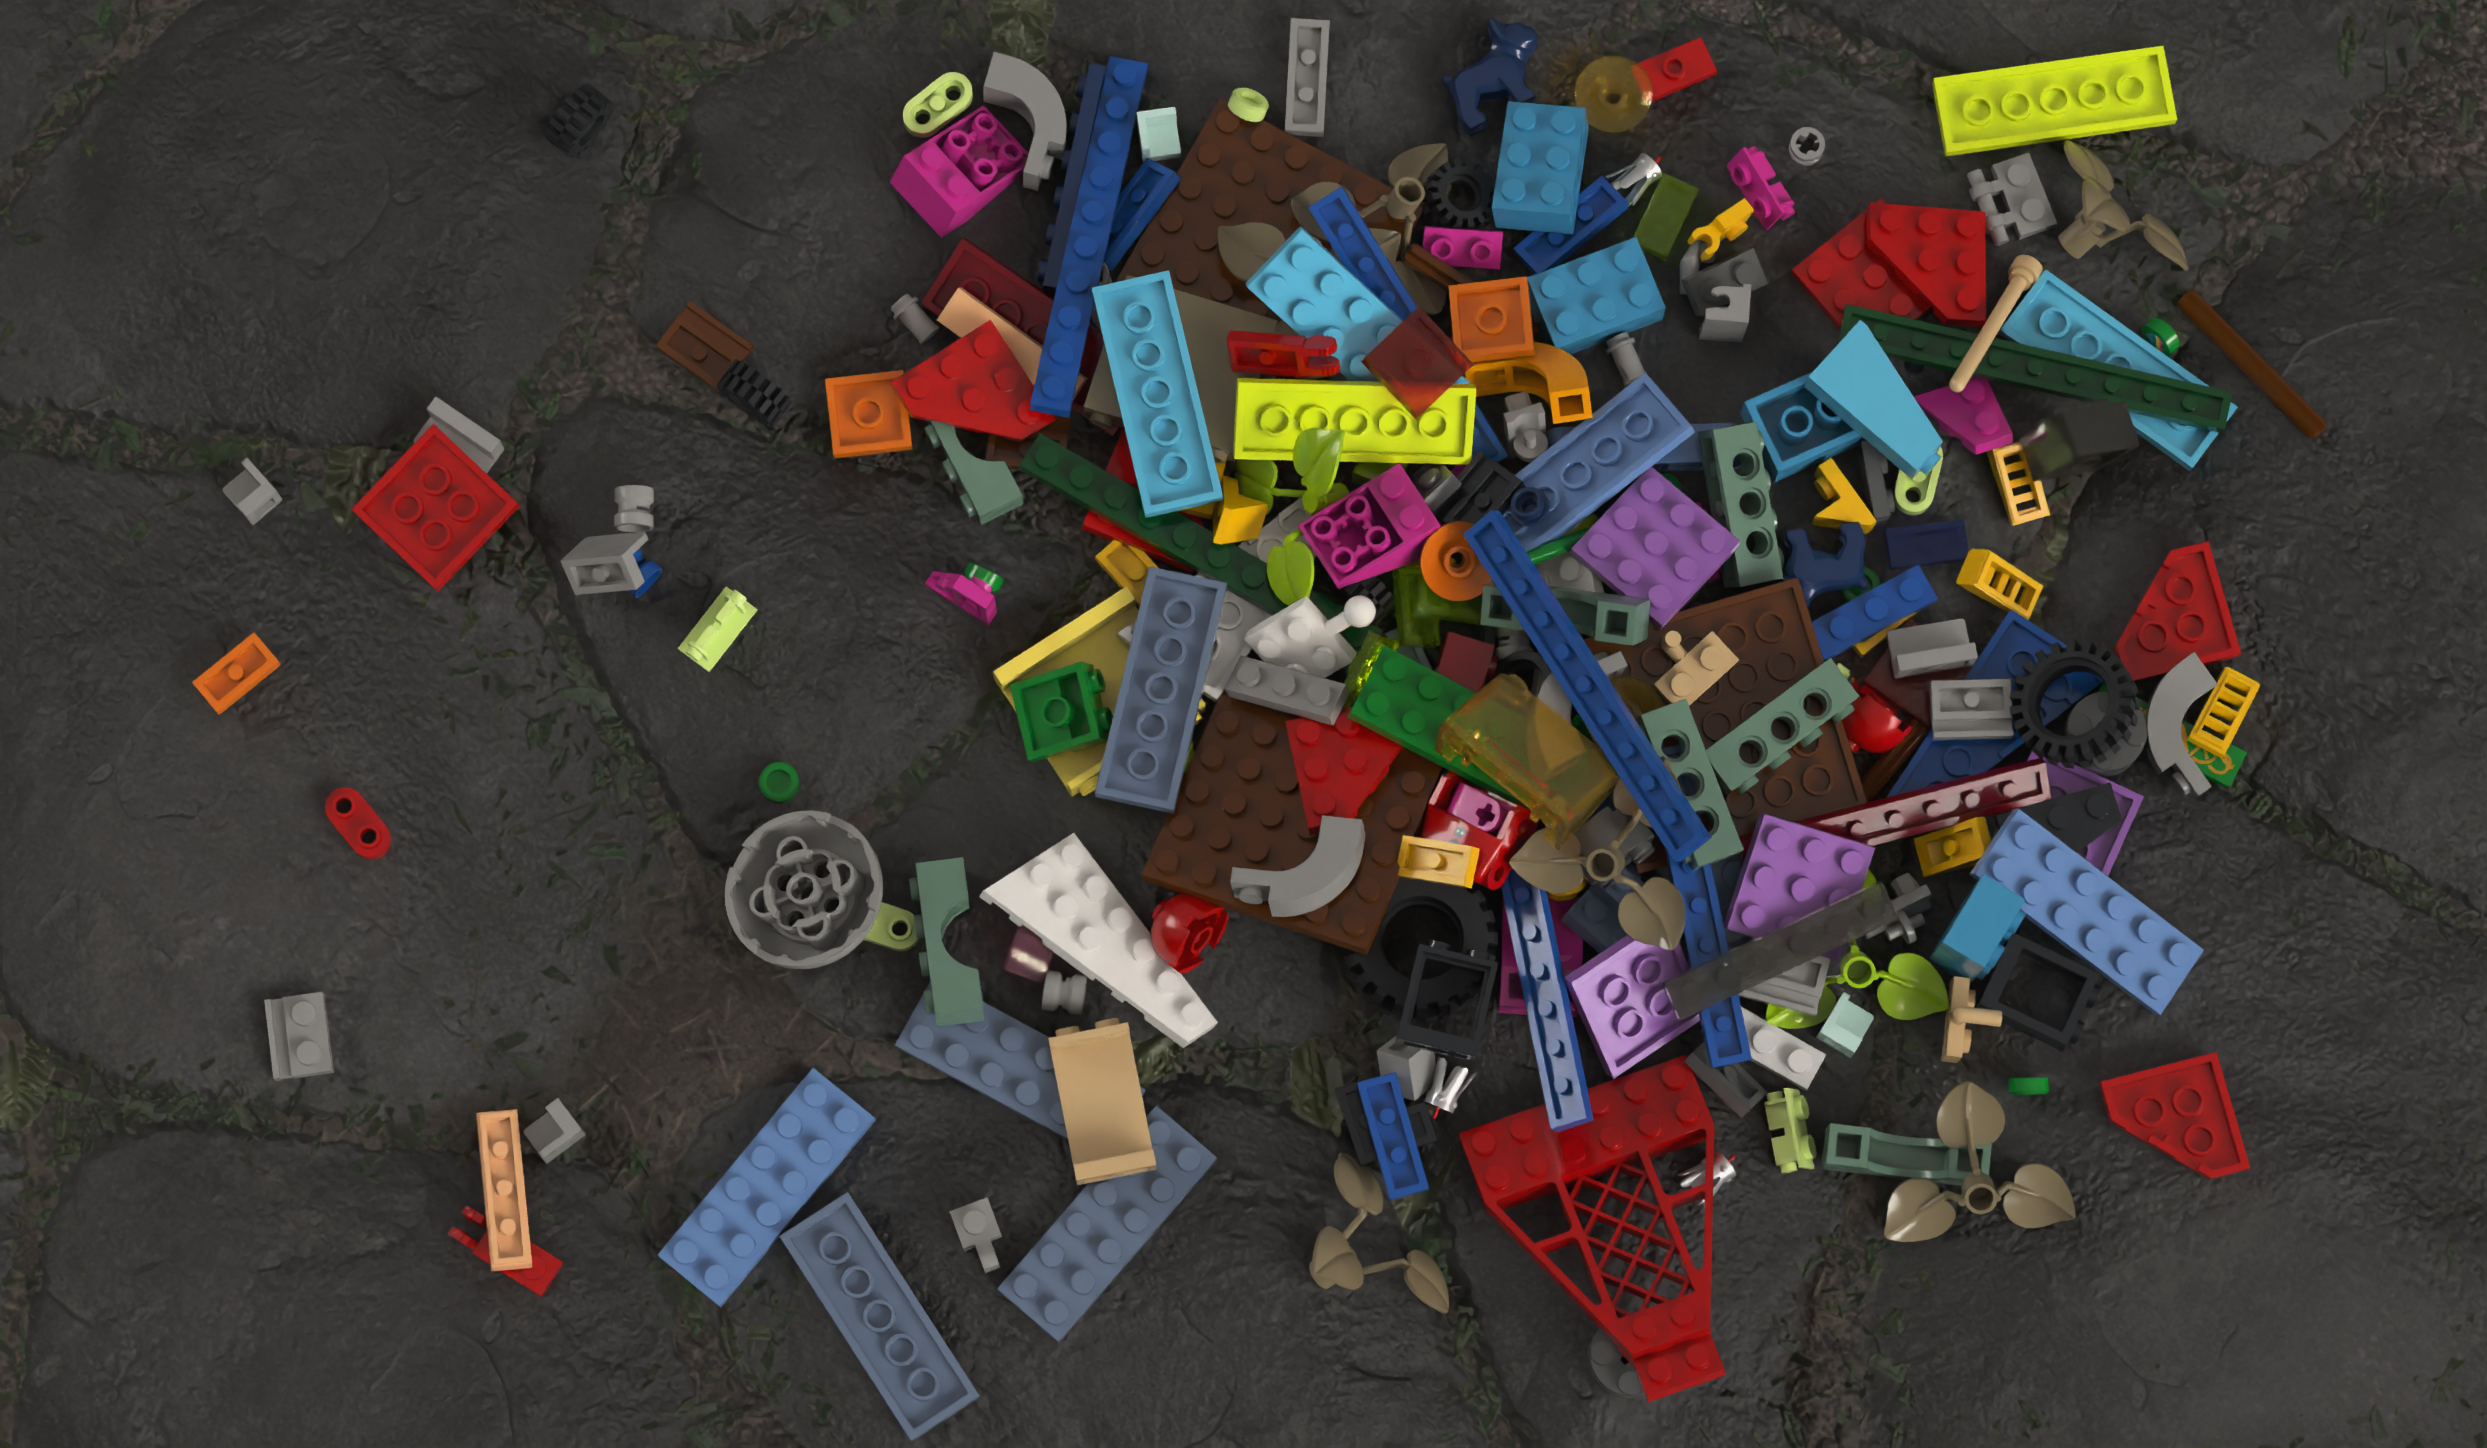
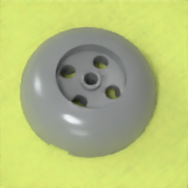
M822 811L791 812L763 824L742 844L744 848L737 857L733 868L730 867L727 874L725 906L735 934L755 955L771 964L784 968H818L845 957L868 935L880 911L883 897V876L874 849L862 833L853 825ZM822 863H827L826 867L830 872L825 878H819L816 875V870ZM790 876L791 878L787 883L786 891H781L780 889L783 883L785 882L787 877ZM831 900H839L836 910L827 913V904ZM795 913H802L804 919H798L793 926H790V917Z

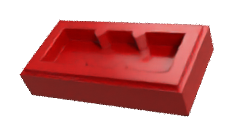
M1702 37L1631 66L1630 73L1646 105L1715 76L1717 69Z

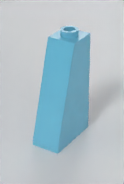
M1860 320L1808 376L1804 387L1909 478L1913 479L1920 471L1926 475L1941 459L1937 452L1943 441L1868 326Z

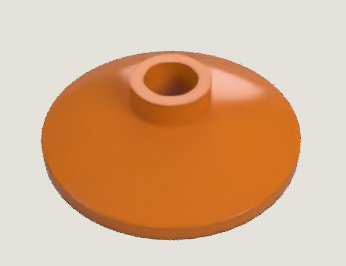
M1455 521L1442 525L1441 528L1437 529L1427 538L1421 550L1420 570L1425 583L1434 593L1447 600L1466 601L1473 599L1483 593V585L1493 582L1463 535L1474 525L1470 522ZM1460 552L1462 555L1461 563L1457 566H1451V555Z

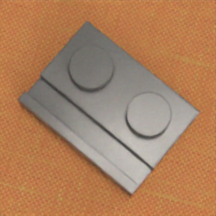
M2011 679L1930 681L1932 740L2012 739L2014 733L2012 730L2013 717L2010 714V707L2012 706V701L2010 700Z
M1751 938L1741 974L1740 986L1737 990L1738 995L1816 1016L1831 959L1761 939Z
M323 992L282 997L281 999L264 1000L273 1079L280 1081L288 1078L334 1073L325 994Z

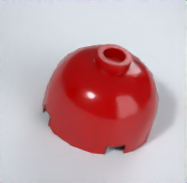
M1854 677L1851 678L1849 683L1860 696L1851 703L1855 710L1842 719L1851 750L1857 753L1862 748L1870 753H1884L1895 748L1914 727L1907 719L1900 725L1902 721L1896 717L1898 711L1865 684L1858 690V680Z
M1182 893L1173 896L1169 900L1161 901L1152 914L1154 920L1151 927V942L1156 954L1179 973L1190 972L1205 960L1198 956L1205 946L1209 943L1214 950L1219 943L1229 919L1228 913L1224 911L1225 908L1201 898Z

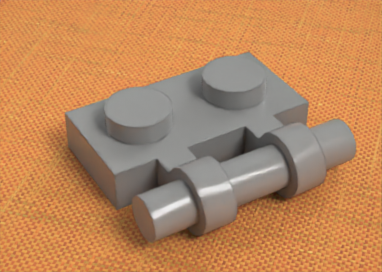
M2029 152L1993 164L1991 172L1995 179L1994 181L1986 182L1981 169L1967 174L1972 187L1969 189V193L1973 202H1978L1980 210L1985 212V233L1991 235L1995 246L2009 242L2005 228L2011 226L2014 227L2019 240L2056 227L2057 221ZM2001 194L2007 209L2006 213H1998L1992 198L1993 196Z

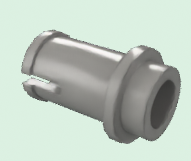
M905 294L891 307L894 313L893 318L895 321L900 319L919 340V343L923 345L939 331L940 327L919 307L917 297L912 298L909 294Z
M1627 332L1606 341L1608 346L1606 353L1607 355H1612L1624 385L1631 384L1646 372L1633 346L1636 341L1634 338H1630Z

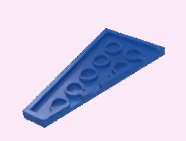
M2011 609L1964 680L2011 679V690L2017 691L2018 687L2014 680L2017 674L2025 676L2026 671L2022 666L2027 660L2034 665L2039 661L2035 653L2041 649L2048 655L2052 652L2051 644L2058 642L2062 648L2067 647V645ZM2073 672L2055 680L2047 688L2040 705V716L2044 727L2095 689L2104 680L2087 672ZM2012 718V730L2014 733L2012 739L1932 740L1931 729L1887 797L1989 771L2025 743L2013 724L2015 720Z

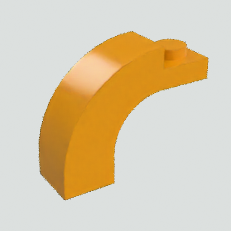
M1534 342L1535 355L1463 364L1465 378L1471 384H1475L1477 388L1476 397L1527 391L1543 398L1549 404L1553 424L1593 418L1585 370L1576 358L1560 348Z

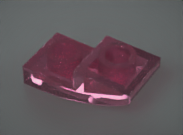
M1016 924L1015 929L1017 932L1003 969L1043 983L1053 951L1043 945L1042 938L1026 926L1022 925L1019 927Z

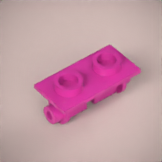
M1755 146L1749 149L1743 147L1726 165L1733 182L1740 188L1746 200L1754 209L1753 214L1758 218L1765 231L1769 230L1779 218L1785 220L1795 213L1792 207L1795 203L1791 200L1782 183L1777 182L1773 185H1768L1767 181L1774 178L1776 173L1763 151H1758Z
M1425 226L1423 248L1449 266L1500 270L1503 231Z

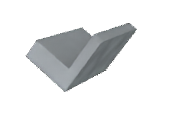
M435 397L427 407L430 418L413 442L415 443L435 424L487 474L504 451L501 441Z
M646 532L584 538L561 560L575 595L637 590L645 581L633 554L648 541Z
M1964 619L1890 630L1886 635L1894 678L1973 666L1978 659L1975 642L1969 643Z

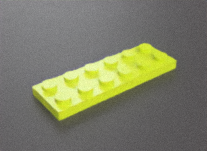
M2164 46L1933 78L1932 81L1945 157L2172 125L2177 121Z
M1237 378L1233 457L1234 459L1293 461L1294 445L1298 435L1306 429L1321 428L1345 431L1340 462L1468 465L1472 460L1477 388L1475 384Z

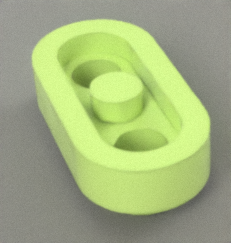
M957 72L945 73L909 100L903 110V120L907 131L913 136L927 138L937 133L970 106L973 99L972 85L968 78ZM956 90L961 95L957 100L952 101L946 97L947 93ZM920 114H926L930 117V120L926 124H919L916 118Z
M1941 446L1937 452L1941 459L1928 474L1925 475L1920 471L1911 479L1900 469L1898 470L1893 496L1896 507L1902 513L1913 516L1924 513L1931 505L1943 461ZM1911 490L1917 492L1919 501L1910 502L1906 498V492Z
M882 902L878 917L864 940L895 951L911 949L919 940L916 937L914 914ZM897 923H904L907 925L908 930L906 934L897 936L892 932L893 926Z

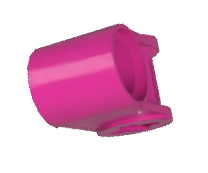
M1459 782L1446 812L1497 837L1509 810L1513 811L1514 808L1497 801L1482 791Z

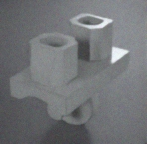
M1524 391L1505 398L1507 413H1503L1506 450L1509 453V459L1518 457L1522 461L1532 462L1548 449L1545 411L1541 402L1532 405L1528 392Z
M1909 873L1895 878L1890 883V888L1896 899L1884 904L1879 896L1875 908L1871 911L1867 910L1868 912L1862 915L1861 930L1866 939L1885 931L1889 941L1899 936H1902L1907 944L1917 940L1914 929L1925 924L1921 913L1931 909L1929 898L1932 897V894L1926 884L1920 887Z

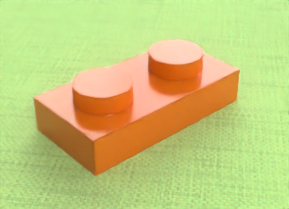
M253 632L192 683L220 715L276 670L281 663Z

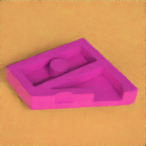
M1978 377L1970 379L1961 392H1953L1949 386L1914 396L1923 412L1925 411L1939 422L1941 430L1950 436L1958 438L1961 444L1975 455L2013 443V433L1986 379Z
M933 571L925 582V586L988 626L997 614L995 596L991 594L992 587L978 577L973 576L969 580L961 574Z

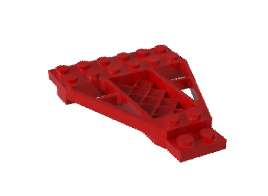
M1686 1055L1587 1089L1594 1121L1556 1132L1550 1129L1546 1104H1542L1458 1134L1487 1216L1491 1215L1616 1344L1618 1351L1634 1367L1647 1402L1725 1376L1724 1366L1711 1337L1715 1130L1714 1122L1693 1071L1684 1062L1687 1059ZM1706 1140L1705 1184L1674 1195L1665 1194L1651 1159ZM1639 1163L1642 1170L1632 1166ZM1612 1173L1607 1185L1594 1180L1595 1178ZM1621 1173L1640 1180L1633 1196L1614 1188ZM1647 1184L1656 1205L1640 1199ZM1574 1186L1569 1196L1566 1188ZM1583 1186L1602 1193L1595 1209L1576 1201ZM1556 1192L1570 1230L1534 1243L1503 1210ZM1609 1197L1628 1204L1621 1220L1602 1212ZM1705 1199L1704 1265L1700 1270L1694 1268L1672 1211L1675 1208ZM1635 1207L1654 1215L1647 1231L1628 1223ZM1576 1212L1590 1217L1584 1231ZM1661 1218L1670 1240L1654 1234ZM1597 1221L1616 1228L1609 1244L1590 1237ZM1623 1232L1642 1239L1635 1255L1616 1247ZM1649 1242L1669 1250L1661 1266L1642 1258ZM1569 1245L1577 1246L1600 1305L1593 1304L1545 1254ZM1590 1247L1604 1252L1598 1266ZM1675 1254L1684 1275L1668 1269ZM1611 1256L1630 1263L1623 1279L1604 1272ZM1637 1267L1656 1274L1650 1290L1630 1283ZM1663 1278L1683 1286L1677 1298L1670 1300L1656 1294ZM1604 1282L1618 1288L1612 1302ZM1625 1291L1645 1299L1638 1312L1631 1313L1618 1307ZM1651 1302L1657 1304L1655 1306L1650 1307Z

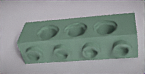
M1757 422L1698 431L1712 518L1740 540L1739 547L1721 565L1724 588L1742 587L1783 579L1784 556L1777 544L1775 530L1777 529L1778 522L1776 513L1770 504L1768 491L1771 487V480L1768 471L1764 468L1762 457L1764 440L1757 428ZM1735 456L1741 461V471L1739 474L1733 469ZM1742 495L1748 501V509L1745 514L1739 505ZM1749 534L1753 536L1755 541L1752 553L1746 545Z
M1831 658L1706 750L1718 784L1726 795L1734 789L1740 795L1759 782L1755 775L1767 765L1771 771H1774L1791 758L1787 752L1788 749L1798 742L1803 747H1806L1823 734L1819 726L1830 718L1837 724L1855 710L1851 703L1860 696ZM1814 696L1821 701L1823 710L1820 716H1811L1805 712L1803 708L1805 697ZM1774 720H1783L1788 723L1791 729L1789 739L1779 740L1772 734L1771 725ZM1749 743L1757 748L1759 752L1757 763L1748 764L1740 758L1739 748L1741 744Z
M1683 699L1640 715L1636 722L1658 756L1665 757L1670 761L1676 778L1687 776L1693 780L1695 793L1692 796L1685 797L1695 813L1704 815L1710 824L1708 833L1712 838L1683 860L1684 864L1690 862L1692 870H1696L1739 854L1744 849L1687 700ZM1671 738L1679 743L1681 754L1678 758H1669L1663 753L1661 744L1664 739Z

